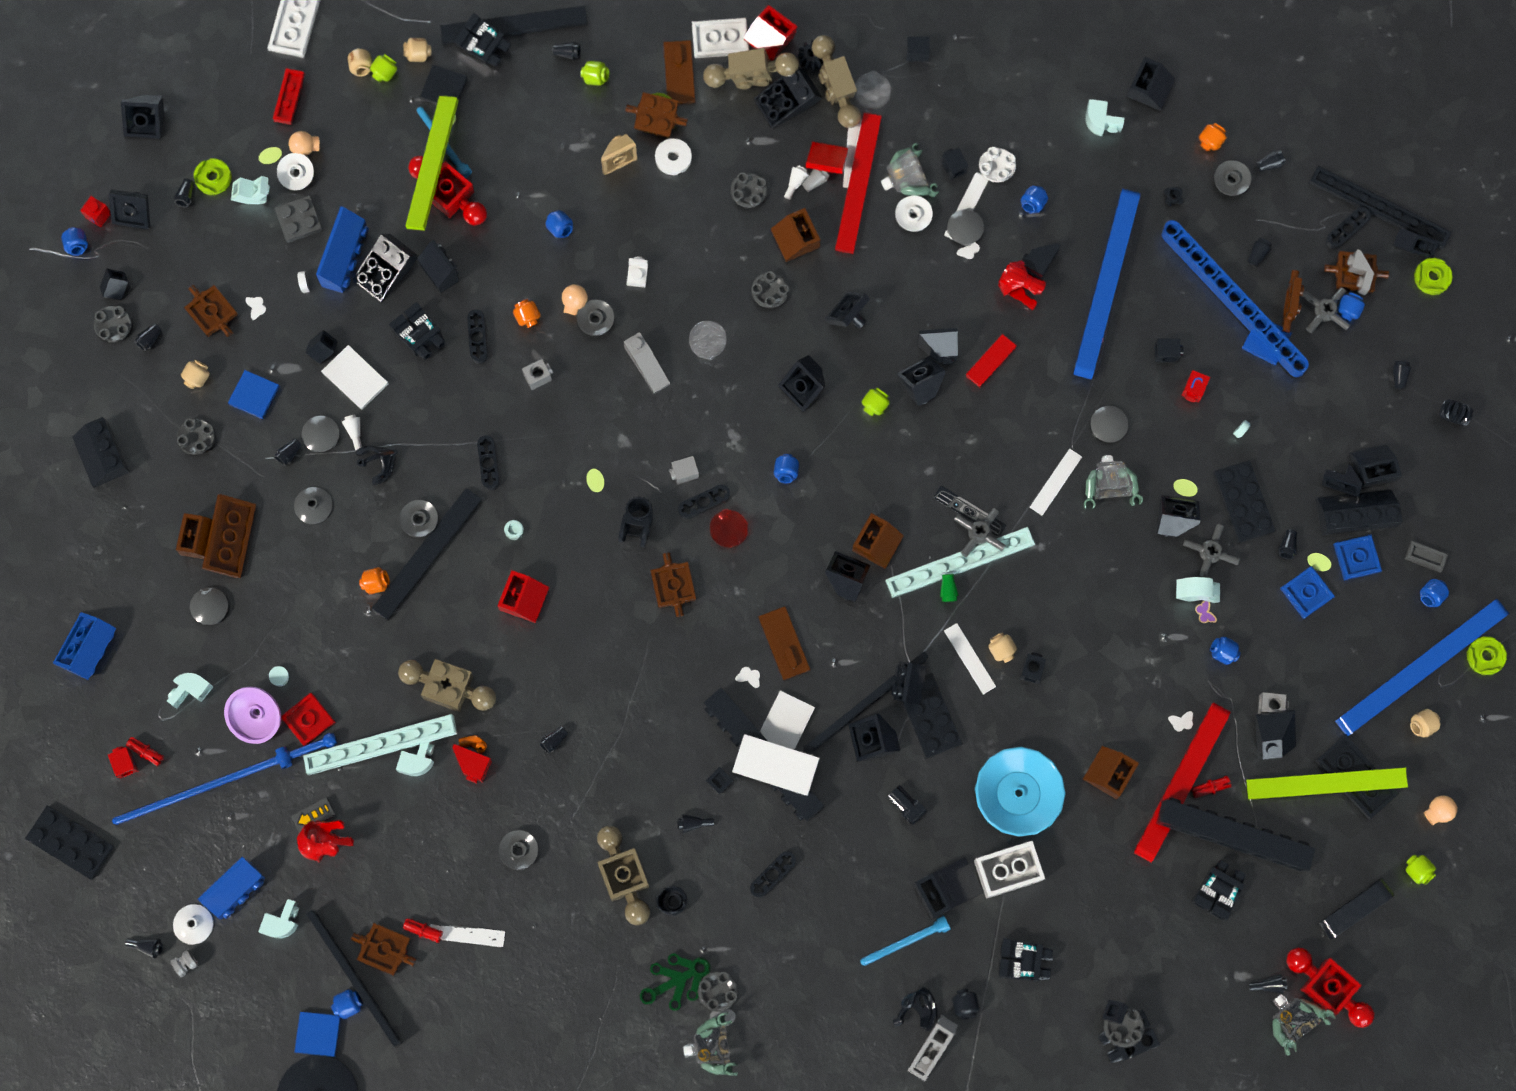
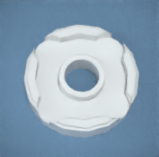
M667 139L660 143L656 149V164L665 174L678 175V173L685 172L691 164V150L682 140ZM675 153L679 157L677 160L671 161L668 156Z

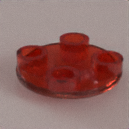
M724 509L717 513L710 523L711 537L720 546L728 548L738 546L747 536L748 523L736 511Z

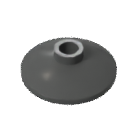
M1230 160L1223 162L1217 167L1214 174V182L1222 193L1229 196H1237L1243 194L1249 188L1251 174L1243 163ZM1228 179H1233L1234 183L1229 182Z
M589 300L577 312L578 326L588 335H603L613 326L614 312L610 305L602 300ZM597 317L599 321L593 322V318Z
M309 487L302 490L294 502L296 515L307 524H318L325 521L333 508L330 495L319 487ZM311 501H315V505L313 507L309 506V503Z
M414 500L407 503L401 510L399 517L400 525L408 535L424 537L436 528L438 514L431 503L425 500ZM421 517L423 518V521L421 523H417V518Z
M523 830L509 832L502 838L499 844L500 859L511 869L522 870L531 866L538 855V844L535 838ZM521 847L523 852L516 854V848Z

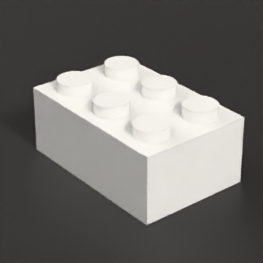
M1033 841L974 860L986 899L1041 882L1045 879Z

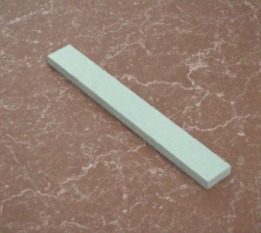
M1026 527L996 538L1006 545L1003 551L986 542L975 546L967 557H964L959 552L888 578L885 581L892 598L941 581L942 575H957L1035 546L1029 528Z
M446 715L303 755L306 774H316L456 735L457 729L454 715Z

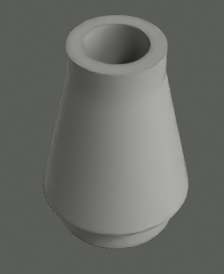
M813 169L802 183V186L807 192H810L825 183L829 175L826 171Z

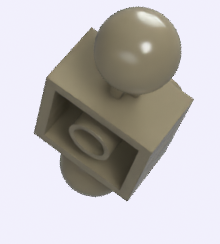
M827 35L818 36L812 43V51L816 57L823 60L818 77L820 83L825 85L826 99L828 102L831 101L832 106L839 103V123L845 128H853L859 124L861 112L855 105L850 104L849 101L854 97L857 89L844 56L837 59L833 58L835 43L831 37Z
M764 48L728 54L729 68L724 69L719 64H711L705 69L703 78L705 83L713 88L722 86L727 79H732L736 87L740 89H748L751 86L757 85L762 87L773 83L772 72H778L782 76H791L797 71L799 63L796 56L789 52L780 54L776 61H770Z
M437 659L434 660L430 673L423 671L421 664L415 660H407L399 667L398 675L403 683L408 685L418 682L425 683L421 693L424 700L460 712L465 698L470 699L473 706L482 711L489 710L496 702V694L492 688L488 686H479L476 689L470 687L474 676L468 670ZM450 682L451 687L445 689L443 685Z
M605 826L597 835L599 846L607 850L610 858L597 862L612 902L624 897L626 898L628 904L625 908V917L627 921L633 925H642L648 920L650 909L646 902L639 900L637 892L649 888L635 848L621 853L619 846L622 843V833L615 826ZM623 870L625 873H629L624 880L618 878L621 875L620 871Z

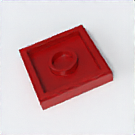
M812 141L806 161V168L842 174L848 155V148Z
M312 692L281 716L282 720L303 746L313 742L336 723Z

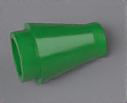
M954 574L942 575L940 592L942 602L957 601L959 594Z

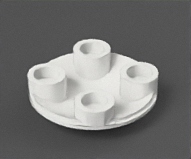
M990 147L981 156L979 161L981 174L992 182L1008 180L1016 169L1015 156L1001 148Z

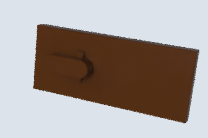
M691 40L663 42L667 96L679 101V104L695 103Z
M784 606L758 616L783 681L810 671L786 607Z

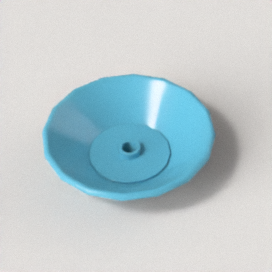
M1025 747L1004 749L990 757L979 771L975 787L977 805L986 821L1000 832L1018 837L1035 835L1051 826L1061 813L1065 798L1063 777L1054 762L1041 752ZM1016 790H1020L1022 792L1021 797L1016 796Z

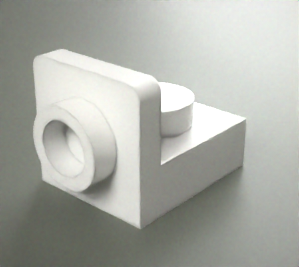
M642 257L629 258L627 286L646 287L647 260Z

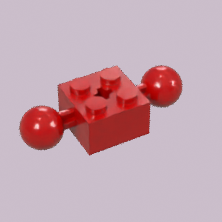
M415 156L409 162V173L416 179H418L424 156ZM445 161L441 167L432 204L448 218H451L459 208L462 209L465 221L474 226L482 224L487 217V210L483 204L468 201L475 193L473 184Z
M1298 947L1288 953L1286 958L1288 967L1295 973H1305L1310 977L1300 990L1323 1009L1332 1011L1334 1016L1344 1007L1348 1010L1350 1022L1356 1027L1365 1028L1371 1025L1374 1020L1373 1008L1365 1002H1355L1351 998L1362 985L1331 958L1326 959L1319 968H1316L1312 964L1311 954L1306 949ZM1332 983L1333 991L1328 990V984Z

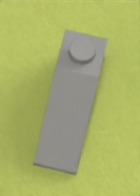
M640 332L624 341V349L654 394L670 385L661 366Z
M941 1015L908 1071L925 1081L954 1036L958 1025Z

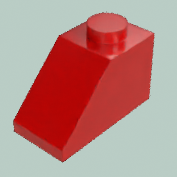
M453 744L452 748L463 774L467 776L466 780L476 784L478 781L483 783L492 760L489 757Z

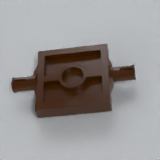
M643 92L638 107L626 105L625 112L636 114L634 125L636 130L670 138L675 124L687 126L686 122H688V119L678 117L679 101Z
M1339 251L1337 264H1325L1324 272L1335 273L1336 289L1342 287L1345 290L1358 291L1357 281L1362 275L1348 272L1350 265H1347L1348 258L1353 252ZM1363 254L1374 272L1369 292L1373 293L1375 291L1376 279H1388L1389 271L1378 270L1376 264L1377 255Z
M1297 270L1291 271L1290 285L1286 291L1282 318V331L1286 333L1291 331V323L1296 319L1297 314L1301 310L1299 297L1303 295L1304 285H1301L1302 278H1298L1299 271Z
M192 285L193 289L189 287L188 290L193 294L194 298L184 308L206 336L209 337L220 329L227 337L230 336L229 333L232 335L233 331L227 324L238 314L216 286L213 285L203 292H200L195 285Z
M668 552V560L666 553L662 554L665 565L650 570L658 608L672 606L675 609L676 617H680L679 611L682 617L684 616L682 605L696 600L688 562L672 563L671 553Z
M373 923L370 932L365 937L354 932L353 936L355 937L351 938V940L362 944L358 961L395 976L402 962L411 966L415 964L411 961L416 962V958L406 955V949L411 939Z

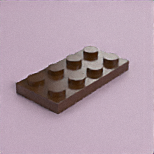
M223 494L217 496L202 569L237 579L241 578L256 504Z

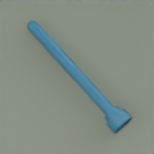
M418 107V114L429 130H431L433 121L423 107ZM447 144L445 152L456 166L455 170L467 178L472 173L471 168L468 164L462 163L450 145Z
M943 915L937 918L933 925L863 957L860 961L861 964L864 966L937 931L938 933L949 931L950 927L946 918Z

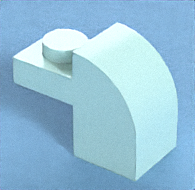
M1089 99L1086 110V124L1090 131L1099 136H1102L1104 130L1111 133L1121 132L1124 118L1107 116L1108 102Z
M261 176L255 181L244 178L237 179L233 182L231 200L244 204L266 203L270 189L268 177Z
M1204 577L1178 579L1176 599L1188 602L1204 600L1218 603L1220 602V583L1213 582V579Z
M181 674L173 680L179 686L169 693L167 702L178 708L188 694L202 702L213 686L197 674Z
M433 741L420 744L417 755L402 751L396 770L409 776H421L427 773L434 764L433 760L428 758L434 750Z
M287 899L280 918L265 913L258 932L273 938H285L293 934L298 924L291 921L297 917L299 911L298 903Z

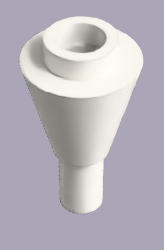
M798 165L796 168L792 167L789 187L784 195L785 198L791 200L795 190L809 176L805 168Z
M356 415L346 416L345 421H342L353 440L356 451L362 447L360 440V417H356Z

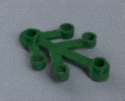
M675 953L668 956V963L670 965H681L690 968L683 973L662 967L659 963L652 964L650 971L653 975H663L672 979L654 989H643L640 993V1000L642 1003L650 1005L655 1001L656 996L676 986L673 999L669 1002V1007L671 1010L677 1011L681 1007L680 1000L686 980L694 976L691 989L687 992V998L690 1001H696L698 999L699 983L702 977L709 974L711 969L707 959L699 957L691 961L681 958ZM672 956L678 958L676 963L670 962ZM699 964L704 965L705 968L703 971L697 970V966ZM656 965L660 967L658 973L652 971V968ZM691 991L696 992V998L691 999L689 993ZM646 993H650L652 995V998L650 1000L644 999V995ZM677 1001L679 1003L678 1008H672L671 1003Z

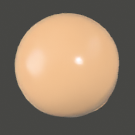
M304 131L295 132L289 139V148L292 153L308 156L312 151H319V137L311 136Z
M573 284L564 289L562 292V302L565 305L564 313L577 316L578 310L585 306L588 296L582 286Z
M1437 796L1431 801L1429 809L1424 812V815L1432 825L1437 822L1446 823L1455 818L1457 805L1448 796Z

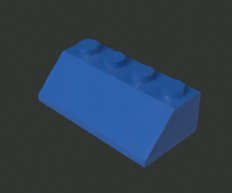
M340 206L316 272L322 287L341 293L349 286V275L356 267V256L361 253L362 239L368 233L365 219Z

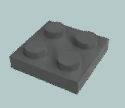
M310 196L275 207L287 243L322 231Z

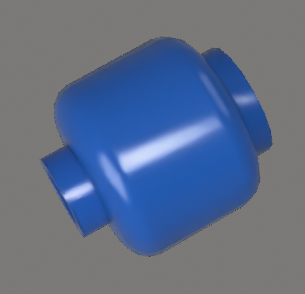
M1030 186L1021 197L1022 207L1028 213H1039L1048 202V195L1044 188L1040 186Z
M557 210L547 216L546 228L556 238H565L573 230V221L565 212Z
M71 227L62 233L63 247L68 254L78 256L87 250L88 242L86 234L82 229Z
M1351 292L1348 295H1343L1337 307L1338 313L1341 314L1340 317L1351 322V319H1359L1365 307V303L1362 301L1363 298Z
M783 454L776 458L774 476L778 481L791 483L797 479L799 461L791 454Z
M1438 579L1429 580L1420 590L1421 601L1428 607H1439L1449 596V589L1446 583Z
M1227 637L1216 638L1210 647L1212 657L1225 665L1236 662L1240 657L1238 643Z
M348 989L334 996V1004L331 1005V1008L336 1016L339 1015L341 1018L347 1019L360 1012L363 1002L357 991L354 992Z

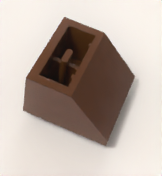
M805 208L787 215L771 228V232L786 262L820 248V238Z
M183 514L176 551L181 556L204 559L212 519L199 515Z
M871 513L853 544L852 551L886 569L904 535L889 522Z
M1101 746L1083 780L1117 800L1139 762L1121 752Z

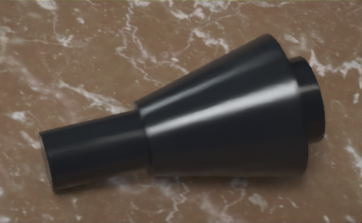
M681 814V817L677 818L678 830H681L682 834L702 826H714V818L701 819L700 817Z
M128 938L125 943L127 947L136 948L154 959L161 955L163 951V944H161L160 939L138 941Z
M1281 974L1262 982L1249 983L1250 991L1263 990L1284 994V990H1287L1286 978H1282Z

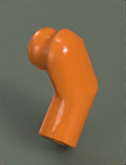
M477 735L459 738V744L463 748L471 746L478 753L485 752L487 748L486 742Z

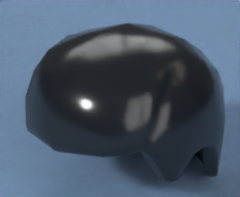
M676 886L665 887L656 896V906L663 914L668 916L680 914L687 905L686 893Z

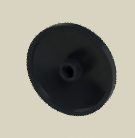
M315 1055L303 1058L290 1066L282 1076L277 1091H358V1086L352 1072L342 1062L332 1057Z

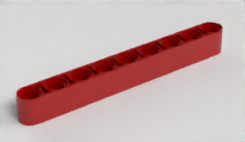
M1214 702L1210 706L1134 850L1136 855L1149 862L1154 860L1170 828L1156 824L1162 801L1175 798L1181 801L1180 804L1184 803L1231 711Z

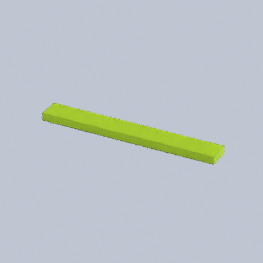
M439 96L405 225L407 229L424 231L426 229L458 105L457 97Z
M1406 768L1246 780L1248 800L1408 787Z

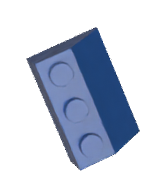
M81 612L53 664L89 680L90 676L95 672L99 659L104 656L105 649L113 639L117 628L97 617Z
M241 857L198 900L217 918L221 920L223 918L227 919L233 914V909L238 904H243L249 898L248 894L253 889L256 891L264 884L263 880L266 877L249 860Z

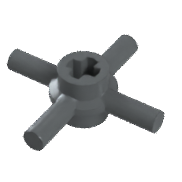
M1340 287L1331 299L1323 300L1317 299L1307 290L1303 293L1302 297L1315 306L1316 317L1306 328L1309 333H1312L1322 321L1333 320L1345 330L1350 327L1351 324L1337 314L1338 308L1336 304L1346 293L1344 288Z
M993 508L983 522L971 523L957 514L954 521L969 530L970 541L961 552L964 557L970 554L976 544H984L986 542L1000 551L1004 550L1006 545L991 536L990 525L999 514L998 510Z
M1220 524L1216 525L1212 539L1203 544L1186 538L1183 542V546L1199 551L1201 558L1204 560L1199 577L1206 578L1211 563H1216L1220 559L1235 565L1239 563L1240 558L1224 553L1219 544L1224 528ZM1209 549L1213 550V555H1210Z

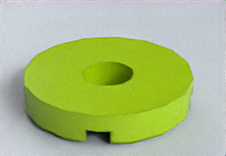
M216 158L200 162L194 171V180L198 189L208 195H217L224 192L230 186L232 180L231 171L227 164ZM211 173H216L217 178L215 180H209L208 175Z
M1427 258L1415 269V283L1424 293L1430 295L1440 294L1446 291L1452 282L1451 268L1441 259ZM1429 273H1436L1438 280H1432L1429 277Z
M1483 636L1469 645L1467 660L1475 672L1482 675H1492L1499 672L1505 665L1507 652L1501 642H1498L1493 637ZM1483 651L1490 652V661L1483 658Z

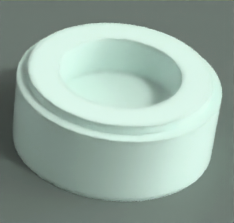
M1244 420L1233 434L1240 438L1249 429L1251 424Z
M511 520L506 523L504 532L507 538L518 540L523 536L524 528L519 521Z
M274 667L269 672V680L275 686H284L289 680V673L284 667Z

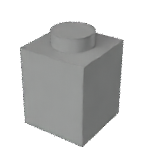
M693 456L671 462L672 469H669L672 480L676 479L677 485L699 479V472Z

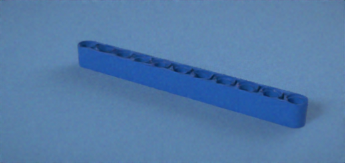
M1122 189L1073 372L1075 376L1092 380L1141 193Z
M1170 220L1166 222L1162 231V238L1242 324L1260 339L1293 377L1303 376L1309 366L1305 356L1177 221ZM1167 229H1173L1176 233L1170 234ZM1185 242L1188 247H1182L1179 243ZM1192 256H1199L1201 260L1196 261ZM1205 269H1211L1213 274H1207ZM1222 282L1226 285V287L1221 288L1218 286L1217 283ZM1230 296H1236L1239 301L1231 300ZM1248 309L1251 315H1246L1243 310ZM1256 322L1263 323L1265 328H1258ZM1269 336H1275L1277 342H1271ZM1281 350H1287L1290 356L1283 355ZM1294 364H1300L1303 369H1296Z
M1498 599L1494 600L1335 721L1336 724L1348 737L1510 613Z

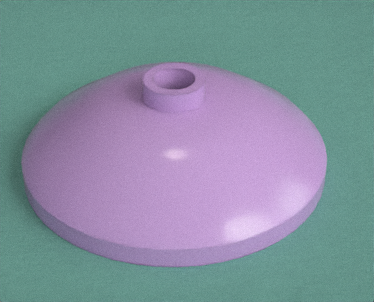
M252 686L240 688L231 694L225 704L224 716L226 724L230 731L244 742L252 744L266 742L277 733L280 727V708L272 695L261 688Z

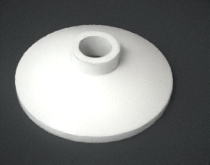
M299 153L286 155L281 159L277 167V177L280 183L290 190L304 189L311 183L314 176L312 162L306 156ZM295 170H300L298 176L294 175Z
M908 196L902 199L895 211L898 224L908 231H920L930 224L933 214L928 201L919 196ZM916 214L917 217L911 218L910 215Z
M197 904L183 907L174 918L173 929L175 935L186 944H199L205 941L213 929L211 913L205 907ZM191 920L195 921V925L193 927H189L188 925L189 921Z

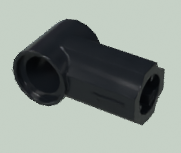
M900 785L887 796L911 825H914L927 813L924 806L916 799H913Z

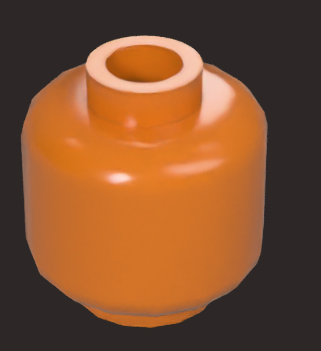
M1216 123L1213 125L1208 124L1199 135V140L1202 142L1200 146L1208 152L1210 149L1218 150L1226 140V130Z
M526 299L514 305L513 314L520 326L527 325L530 328L538 324L537 319L541 317V314L534 301Z
M376 567L364 571L359 583L361 589L365 590L368 594H376L387 589L390 579L386 570Z

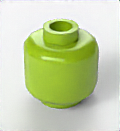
M386 54L383 56L378 55L370 66V70L373 72L372 77L380 83L382 80L389 82L397 71V66L395 65L397 62Z
M588 61L581 69V77L588 85L601 86L609 79V68L603 62Z
M876 388V390L870 389L862 400V405L865 406L863 410L871 416L874 414L882 415L890 403L889 396L879 388Z
M1413 855L1406 862L1408 864L1406 873L1417 884L1423 883L1425 885L1436 876L1435 865L1425 855L1418 857Z

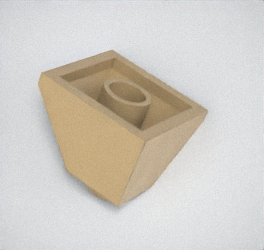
M627 134L616 136L606 148L601 158L604 175L637 160L636 144Z

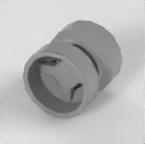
M188 949L182 953V956L179 958L175 957L170 961L180 977L186 975L188 970L198 967L196 959Z

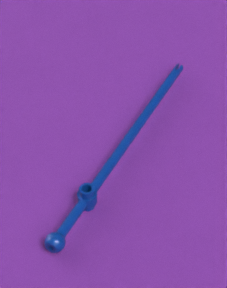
M327 733L322 740L292 751H288L286 746L275 750L276 756L274 758L114 817L112 823L116 825L277 764H280L281 769L289 768L292 766L291 760L293 758L325 746L327 748L335 747L337 745L336 736L334 733Z

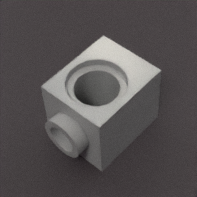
M543 359L522 368L523 375L531 390L552 381L550 375L553 373L548 363H544ZM536 371H542L543 375L540 377L534 376V373Z
M1263 692L1259 695L1258 714L1287 711L1289 709V701L1286 700V695ZM1270 701L1277 702L1278 709H1273L1270 706Z

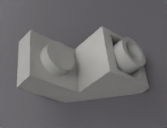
M1357 249L1348 258L1347 265H1350L1348 272L1362 275L1357 281V287H1359L1358 293L1365 295L1369 292L1374 272L1362 251Z

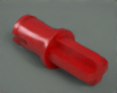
M134 737L129 738L126 746L139 754L140 758L144 757L157 767L165 757L151 749L149 744L145 745Z
M1228 776L1213 781L1209 779L1207 783L1192 787L1191 792L1194 798L1208 794L1214 795L1217 791L1231 788L1230 779Z
M409 918L403 924V929L419 935V938L425 937L436 943L440 942L443 931L427 926V923L422 924Z

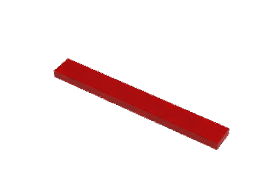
M863 113L835 251L854 253L882 117L880 115Z

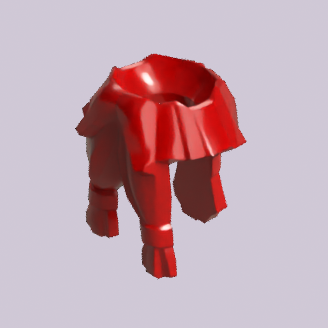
M1016 261L1010 262L999 279L998 286L1004 297L1010 295L1033 310L1037 305V301L1030 299L1025 294L1023 287L1037 295L1044 291L1046 282L1029 275L1024 262Z
M341 819L330 822L319 820L308 822L297 836L300 853L305 858L315 860L318 863L324 855L335 857L339 852L337 845L354 846V840L352 837H339L331 833L332 829H344V822Z

